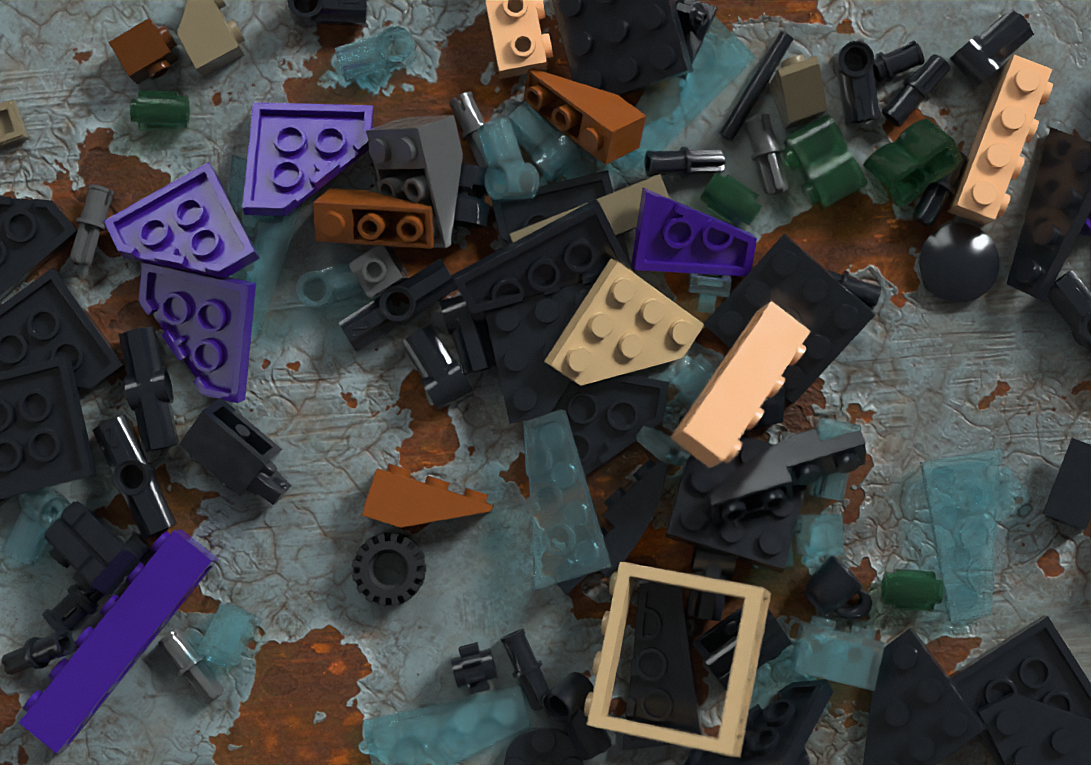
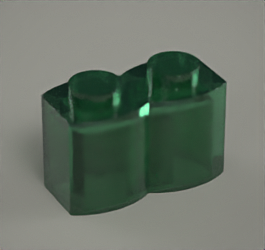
M829 114L785 138L783 143L786 148L782 150V155L788 167L792 171L798 169L805 183L801 185V189L811 206L817 204L821 211L864 189L868 184L860 166L848 149L841 132Z
M927 118L909 126L900 134L895 142L888 143L873 152L864 162L863 167L871 184L896 206H902L917 198L927 188L929 183L939 181L949 175L960 164L962 157L955 140Z

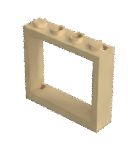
M620 562L618 571H614L610 579L609 593L613 595L610 611L604 613L601 623V634L605 635L602 652L598 651L593 662V675L597 677L594 692H589L585 702L584 713L588 717L587 725L740 757L771 593L761 587ZM635 579L745 599L718 739L608 717Z

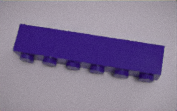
M182 529L173 530L171 534L165 531L151 547V550L155 553L146 565L140 563L126 578L125 582L129 584L128 588L120 597L115 594L107 601L100 611V614L104 616L95 629L89 626L83 631L74 643L78 650L69 661L63 658L53 668L48 676L53 681L44 692L37 690L23 706V710L27 713L19 723L56 754L68 748L219 560Z

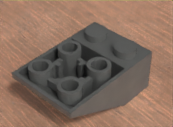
M454 115L400 118L366 130L369 153L373 159L378 179L379 193L432 207L434 247L446 248L450 246L463 158Z

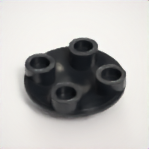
M952 223L940 227L927 238L920 252L919 268L925 288L938 297L950 302L963 303L981 297L993 286L999 272V254L993 240L983 230L971 224Z

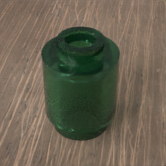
M139 90L138 98H131V122H138L140 131L178 132L179 128H189V96H180L178 91Z
M718 172L710 180L700 197V200L707 203L706 208L738 228L743 223L750 226L762 208L757 203L760 197L758 193L729 174L724 177Z
M894 569L893 572H884L881 585L882 604L891 605L892 609L932 612L935 604H941L943 582L936 579L934 571Z

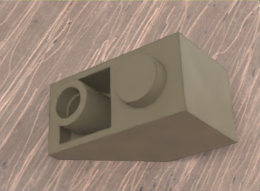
M187 0L177 35L194 67L202 77L245 55L239 43L245 41L242 32L235 20L232 19L227 22L220 10L227 6L224 0Z
M800 54L780 63L782 68L776 71L769 84V88L786 130L822 117L828 108L817 56L805 60L804 55Z

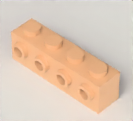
M485 0L500 79L527 74L531 68L540 71L547 70L546 58L553 57L549 33L541 34L539 19L546 18L543 0Z
M1013 55L1003 65L969 153V161L963 169L955 190L956 193L951 200L947 212L984 226L994 221L996 217L1001 218L1004 215L1010 201V195L1006 194L1011 179L1016 180L1025 161V158L1020 156L1025 142L1030 143L1038 128L1039 121L1034 119L1039 105L1044 106L1053 88V83L1048 82L1052 72L1051 68L1017 55Z
M772 301L757 310L670 438L709 468L723 461L726 463L730 462L742 446L738 439L744 430H751L762 417L764 411L760 406L766 397L772 398L782 387L785 378L781 375L788 365L793 366L804 354L806 346L802 343L810 331Z

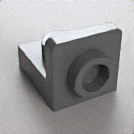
M377 245L349 264L368 297H374L390 286H397L410 278L392 246Z

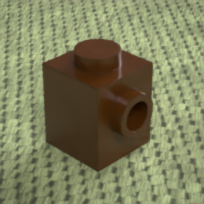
M151 18L146 19L108 42L126 73L136 84L149 77L152 80L162 77L171 70V64L178 60L172 51V48L176 47L177 43L165 24L158 27Z

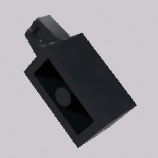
M222 398L200 413L178 444L189 453L195 462L206 467L219 478L226 488L234 491L240 497L249 491L256 496L257 494L274 505L282 499L292 486L277 471L278 468L273 463L282 449Z

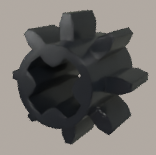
M478 642L460 646L458 648L460 656L451 658L457 687L468 686L471 695L489 690L488 680L498 678L491 649L488 648L480 651Z

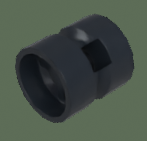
M469 164L461 165L453 226L475 229L487 227L490 205L484 200L485 197L492 193L493 170Z

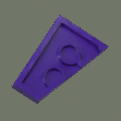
M642 187L631 266L634 270L746 276L752 270L757 238L750 232Z

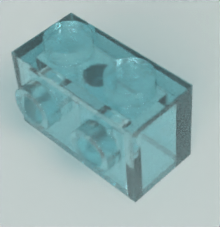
M812 616L811 623L800 620L789 665L790 669L794 672L872 691L875 690L885 642L875 639L876 631L852 625L850 632L835 629L836 621Z

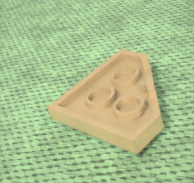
M610 259L544 362L573 382L585 385L684 358L704 324L620 262Z

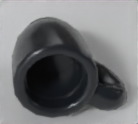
M831 555L812 574L807 581L806 589L802 592L824 615L835 611L846 619L855 620L865 617L872 609L873 601L870 594L862 589L863 584L834 555ZM856 594L859 595V601L854 606L845 609L841 608Z

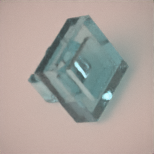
M689 273L688 290L690 293H698V311L714 313L716 296L729 297L731 288L730 275Z

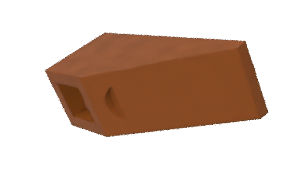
M534 68L528 70L523 103L606 165L640 147L646 115L619 95Z
M330 188L313 202L315 239L317 242L430 249L434 247L432 207L368 190Z
M388 463L386 470L376 469L362 515L401 528L490 512L493 510L494 505L486 502L487 494L465 488L463 495L448 490L450 483L427 476L424 483L409 478L411 470Z

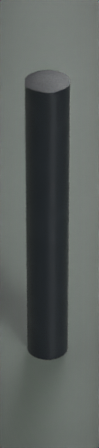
M780 31L720 130L719 134L729 141L734 140L793 42L792 36Z

